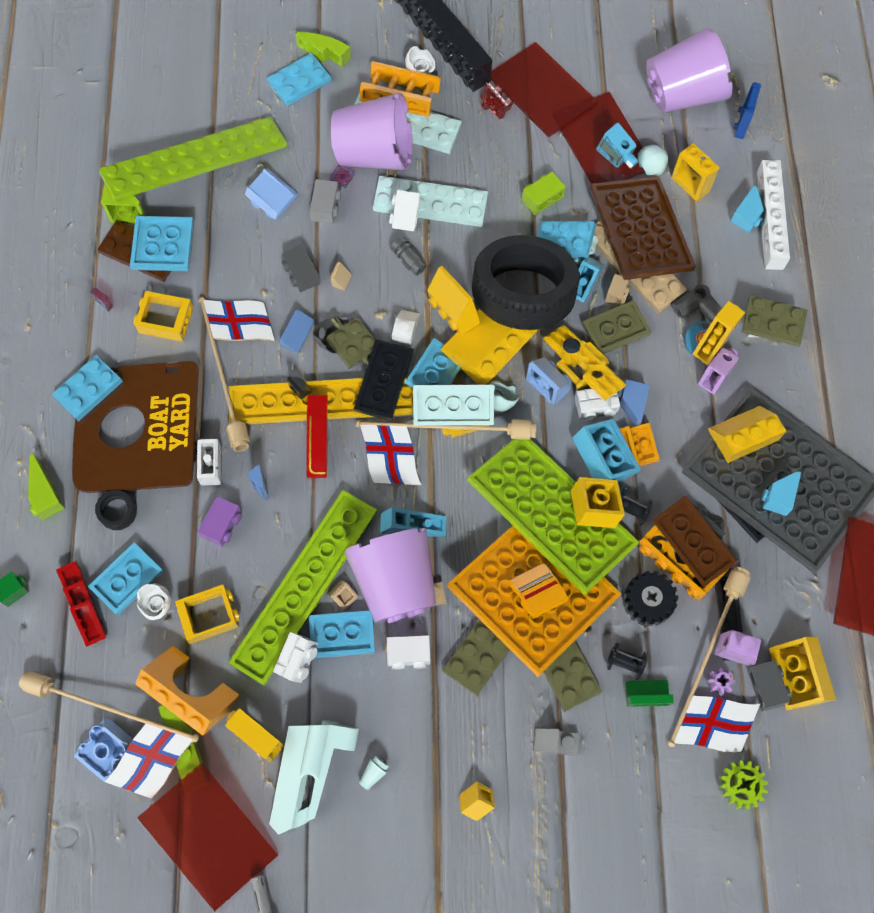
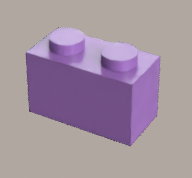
M217 496L198 530L200 537L223 547L225 542L228 543L230 541L234 525H238L242 518L239 506Z

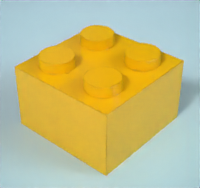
M579 477L571 489L577 525L615 528L624 517L625 513L618 480Z

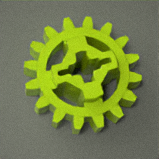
M740 760L737 762V766L734 762L730 763V769H723L726 776L719 777L721 781H724V784L719 786L720 789H725L722 797L728 796L730 798L728 804L730 805L735 802L736 809H740L743 805L745 810H749L750 804L754 808L758 807L757 801H765L761 795L768 794L764 786L769 783L762 779L766 774L758 773L759 766L752 768L751 761L746 762L744 765L743 761ZM741 770L751 773L752 776L745 775L744 771ZM731 777H732V778H733V783H732V786L730 787V779H731ZM744 781H750L745 788L737 789ZM757 783V792L755 793L754 789ZM735 794L742 795L746 800L739 799Z

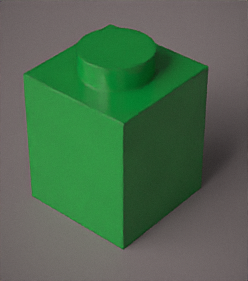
M11 571L0 579V602L7 607L29 592L25 587L28 583L21 574L17 576Z

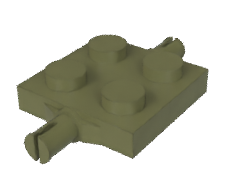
M334 316L330 322L336 327V331L328 335L326 341L348 369L362 363L367 367L376 340L358 317L349 323L342 324L338 317Z

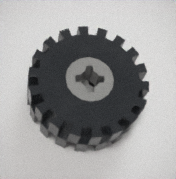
M645 571L643 574L639 573L635 578H632L625 588L623 605L627 607L625 611L627 614L630 613L632 615L631 619L633 621L636 619L640 625L645 623L647 626H652L653 624L657 626L665 622L674 613L678 605L676 604L678 595L675 594L677 588L672 587L673 581L671 579L667 581L665 579L666 575L662 574L659 576L657 571L653 573Z

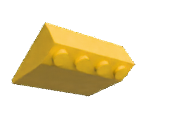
M479 309L477 314L480 324L462 336L457 332L440 350L478 385H488L534 336L538 329L520 330L503 326L490 319Z

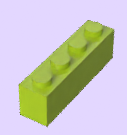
M163 705L158 707L165 726L194 735L191 726ZM192 742L176 763L184 791L189 793L210 785L197 742Z

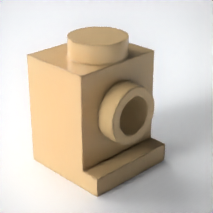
M614 274L605 302L616 306L624 304L630 286H627L629 280H624L622 275Z

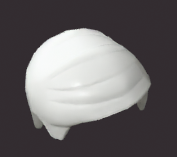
M413 46L406 55L405 66L409 70L431 74L435 69V59L427 49L422 50L418 46Z
M157 583L146 584L137 592V607L146 618L150 620L160 619L168 612L171 605V595L166 587Z

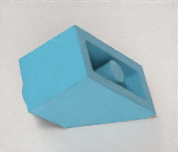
M753 186L731 219L732 223L749 233L753 227L758 228L763 220L761 215L764 209L756 186Z
M591 257L585 258L579 267L580 281L576 296L577 300L585 302L605 264Z
M795 472L774 482L768 489H765L761 498L764 501L763 509L787 516L794 506L801 472Z

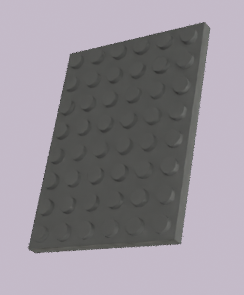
M751 387L724 421L761 406L775 413L783 424L786 432L781 439L727 463L711 436L681 473L815 574L873 499L874 477ZM795 472H801L794 506L787 516L763 509L764 501L761 498L765 489H768L774 482Z

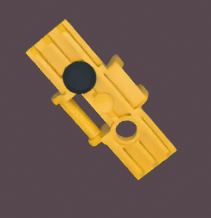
M565 324L543 338L562 358L556 364L557 370H561L576 385L578 391L590 386L606 401L626 386L608 367V359L591 342L581 341ZM578 364L585 372L583 379L581 380L568 365L575 367ZM599 372L603 374L601 377L596 378Z

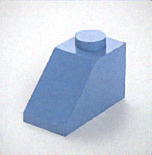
M626 379V386L618 392V397H621L620 406L633 425L639 426L643 418L650 385Z

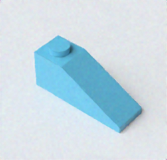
M394 507L381 513L380 533L392 534L415 528L420 532V529L426 528L427 536H446V516Z

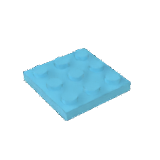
M136 216L130 260L131 270L189 271L194 225L193 217Z

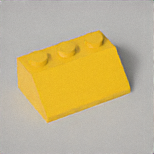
M440 266L427 290L430 297L428 301L433 309H438V313L443 320H448L450 328L453 331L456 330L462 336L480 324L472 297L443 266Z
M758 406L708 428V431L727 463H730L779 441L785 434L786 429L775 413Z
M803 637L769 648L772 661L776 660L777 665L781 666L784 673L782 680L791 692V702L785 705L786 711L836 700L818 637Z

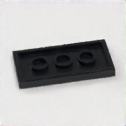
M376 339L354 406L355 412L389 421L393 420L414 353L413 348Z

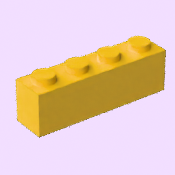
M728 301L715 316L692 355L708 366L723 348L745 312L739 306Z

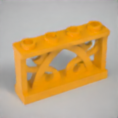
M656 525L638 544L640 551L645 556H650L659 569L666 570L676 584H681L687 589L686 592L693 599L697 598L699 601L728 571L726 570L705 587L698 586L693 582L692 579L695 576L687 565L677 563L674 549L667 540L656 542L661 544V549H657L652 545L651 540L654 536L664 537Z

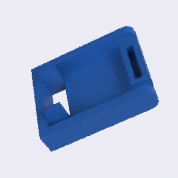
M752 83L743 107L740 106L738 112L741 113L740 118L733 127L736 130L734 136L736 138L743 139L756 107L761 88L760 83Z

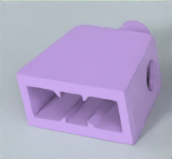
M722 348L709 364L698 385L714 395L738 362V352L733 348ZM714 371H716L720 375L718 377L715 376Z
M730 630L719 635L714 655L750 667L755 666L761 639Z

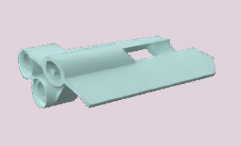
M322 720L321 725L288 726L269 825L278 835L315 819L333 750L336 748L355 751L359 732L358 727L342 725L339 722ZM311 775L315 778L311 804L309 807L301 810L307 776Z

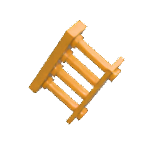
M372 61L370 75L372 80L371 83H361L359 101L365 102L401 93L407 102L409 113L429 117L432 104L430 94L431 92L439 94L441 77ZM379 81L389 82L388 87L379 86ZM397 84L406 86V90H396L395 87ZM414 88L424 90L422 95L413 94L412 92Z

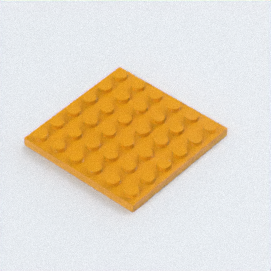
M511 526L446 586L537 677L621 595L605 577L584 595L514 526ZM544 563L561 584L568 596V601L533 619L522 607L520 597L509 586V580Z

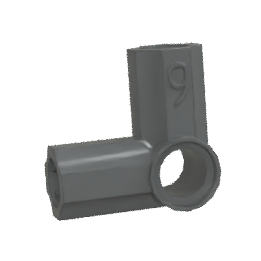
M704 284L697 285L691 292L672 305L674 313L680 318H684L699 308L710 323H712L715 316L722 309L710 294L709 287ZM696 293L702 294L704 298H699Z

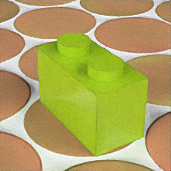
M552 171L547 175H542L535 183L525 186L522 193V201L536 215L562 199L565 195L566 186Z

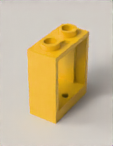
M692 143L679 154L671 178L698 202L710 192L720 167ZM692 169H694L702 177V179Z
M145 291L144 297H141L139 302V313L134 317V325L138 332L183 342L194 309L191 300ZM151 303L179 308L173 328L146 323Z
M224 584L175 601L186 640L190 645L239 627L237 623L240 620L236 608L233 609L231 604L234 601L230 589L227 590ZM222 596L230 622L196 634L188 608Z
M240 708L237 711L233 710L226 718L227 723L225 726L269 763L283 749L284 745Z

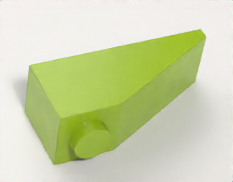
M32 453L29 455L28 499L31 503L29 509L34 517L38 516L44 521L65 508L39 459Z

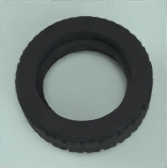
M508 236L492 242L477 256L473 271L472 295L480 310L490 319L503 326L520 330L543 329L560 322L572 311L579 287L580 273L571 255L558 244L536 236ZM511 270H528L545 276L554 283L556 288L538 295L519 294L501 286L495 280V277Z

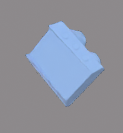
M264 168L255 181L247 187L245 195L250 199L252 206L263 209L267 216L277 220L295 200L298 193L269 169Z
M104 718L99 725L91 728L89 738L78 747L74 757L101 780L105 781L117 768L134 738L117 726L114 720Z

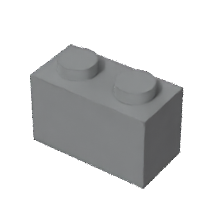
M315 180L309 211L311 221L333 224L334 217L338 216L339 207L337 206V201L341 200L342 194L338 187V182Z

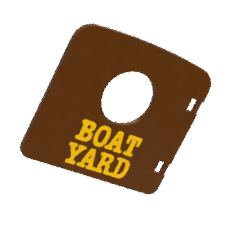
M181 361L178 363H154L110 368L114 372H118V376L123 382L79 422L75 419L72 476L75 487L85 493L108 492L110 490L127 491L186 487L190 485L193 481L199 377V367L196 362ZM177 368V372L167 373V369ZM125 406L134 407L141 411L145 419V427L142 435L136 442L127 447L113 448L102 441L100 427L104 418L111 411Z

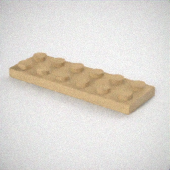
M600 220L596 223L594 233L598 238L596 248L621 274L603 223ZM673 274L630 279L628 281L657 314L686 294L688 290Z

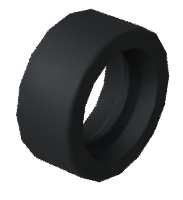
M110 490L98 498L95 505V514L97 519L106 528L113 531L122 530L134 522L137 515V507L134 500L126 492ZM115 499L124 500L128 506L126 515L118 521L108 520L104 514L106 505Z

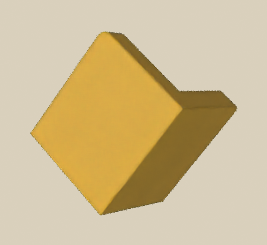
M478 781L459 796L461 813L476 821L495 808L493 790Z

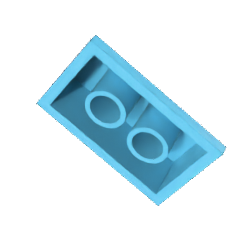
M614 419L584 426L572 437L592 478L618 480L619 483L641 471Z

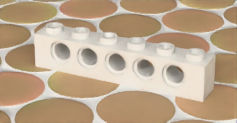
M762 160L757 170V183L764 209L761 218H763L761 230L765 269L784 270L790 260L781 160Z

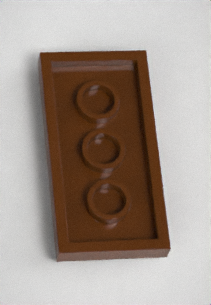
M116 220L97 249L98 252L130 267L134 227ZM138 270L162 282H165L171 272Z
M686 496L652 520L703 587L737 563L733 555Z

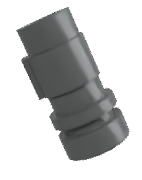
M404 236L400 237L391 245L390 249L399 259H402L401 262L417 276L426 269L427 265L416 251L412 249L413 246Z

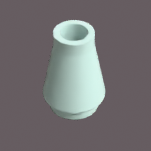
M378 756L370 759L359 784L365 789L370 790L376 782L388 773L386 770L389 768V765Z

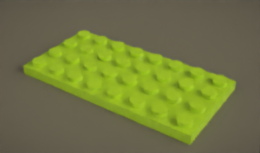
M512 440L467 479L501 515L584 595L597 585L640 543L620 523L615 528L577 525L571 489L576 482L532 440Z

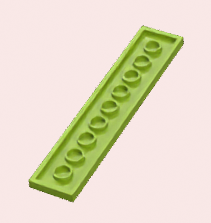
M270 116L99 168V174L114 201L285 148L287 147V142Z
M342 490L230 659L229 665L261 685L265 686L274 673V668L289 633H300L309 619V615L313 613L346 562L345 550L357 545L377 514V509Z

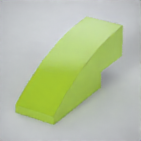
M297 32L295 34L297 46L309 54L312 53L323 63L330 59L343 67L351 59L350 46L339 40L310 32Z

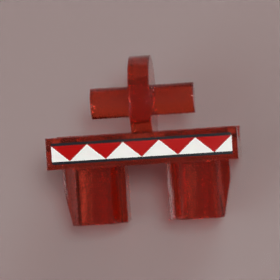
M487 83L485 91L481 95L483 100L481 106L484 110L491 109L499 119H502L505 113L511 109L513 102L510 98L504 99L502 97L503 92L499 86L494 87L491 83Z

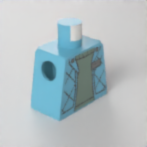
M616 123L604 134L596 150L616 167L625 162L632 169L639 162L632 154L636 148L635 142L622 126Z

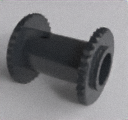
M624 488L622 493L620 492L624 512L641 519L639 525L642 526L650 514L653 500L650 499L648 504L626 495L627 488ZM628 501L629 506H624V502Z
M615 642L607 660V669L610 670L612 665L619 666L635 672V680H639L645 670L648 653L644 651L642 657L618 649L619 642Z

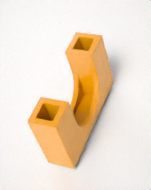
M173 645L141 669L135 684L204 736L233 710L240 695L224 683L219 685L210 694L202 697L190 696L179 690L173 680L183 673L190 657Z

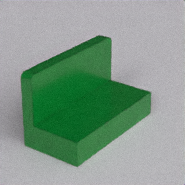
M668 680L626 681L625 683L627 707L670 706L674 703L673 694H669Z

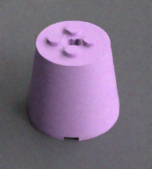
M710 27L699 31L647 60V83L649 88H651L654 102L662 113L730 99L732 95V82H728L727 73L731 72L728 58L720 38L716 32L711 33L712 29Z
M401 93L338 108L333 111L331 118V145L340 166L402 171L409 169L407 164L412 162L413 154L411 121H407L406 112H409V109Z
M415 528L371 539L370 544L364 547L361 544H357L345 550L347 560L375 623L386 620L388 623H393L406 618L405 615L408 618L425 613V609L436 606L426 528L420 529V532Z

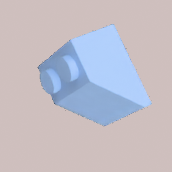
M545 357L529 363L526 380L554 406L570 391L571 380L567 375L561 374L557 370L556 365Z

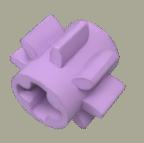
M723 668L718 669V674L714 671L710 672V675L713 677L707 681L712 687L710 691H719V696L724 694V689L730 693L732 691L730 685L735 683V680H731L730 677L732 672L725 673ZM720 678L721 681L725 682V684L721 686V683L717 682V679Z

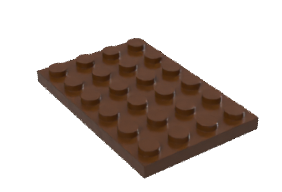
M659 176L591 184L589 189L624 280L694 271L696 265Z

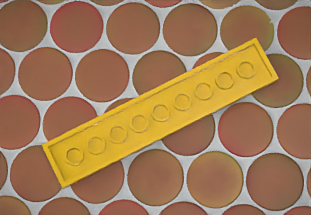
M364 378L305 381L312 389V392L308 395H328V420L374 417L354 411ZM405 382L394 415L413 414V388L405 384ZM288 383L229 386V396L236 421L243 422L246 425L307 421L308 395L300 399L289 388ZM229 411V423H231L232 419Z

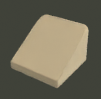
M341 262L336 263L330 276L332 287L345 290L350 281L351 273Z
M340 580L327 593L343 611L359 597L343 580Z

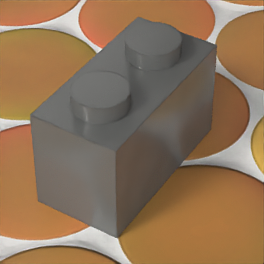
M303 245L282 253L284 261L281 264L285 272L289 271L291 275L289 277L293 287L298 288L299 292L320 284L319 274Z
M776 660L751 666L748 669V674L762 712L785 706L791 702L790 689L784 685L782 680L784 673L781 666L777 665Z

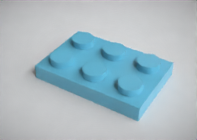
M310 53L267 77V82L288 107L331 82V76L315 56Z
M541 221L537 237L558 244L572 258H588L596 224L594 221Z
M433 338L408 376L405 384L413 388V385H450L461 368L440 350L445 344Z
M95 355L53 392L52 395L79 422L123 381Z
M134 542L88 587L118 616L137 598V592L142 586L152 584L164 571Z
M370 610L309 615L310 640L318 643L315 658L375 653L373 617Z

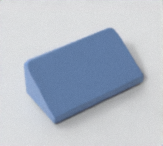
M296 309L280 338L281 347L299 353L315 320Z
M258 464L247 476L252 487L264 500H267L269 497L266 482Z

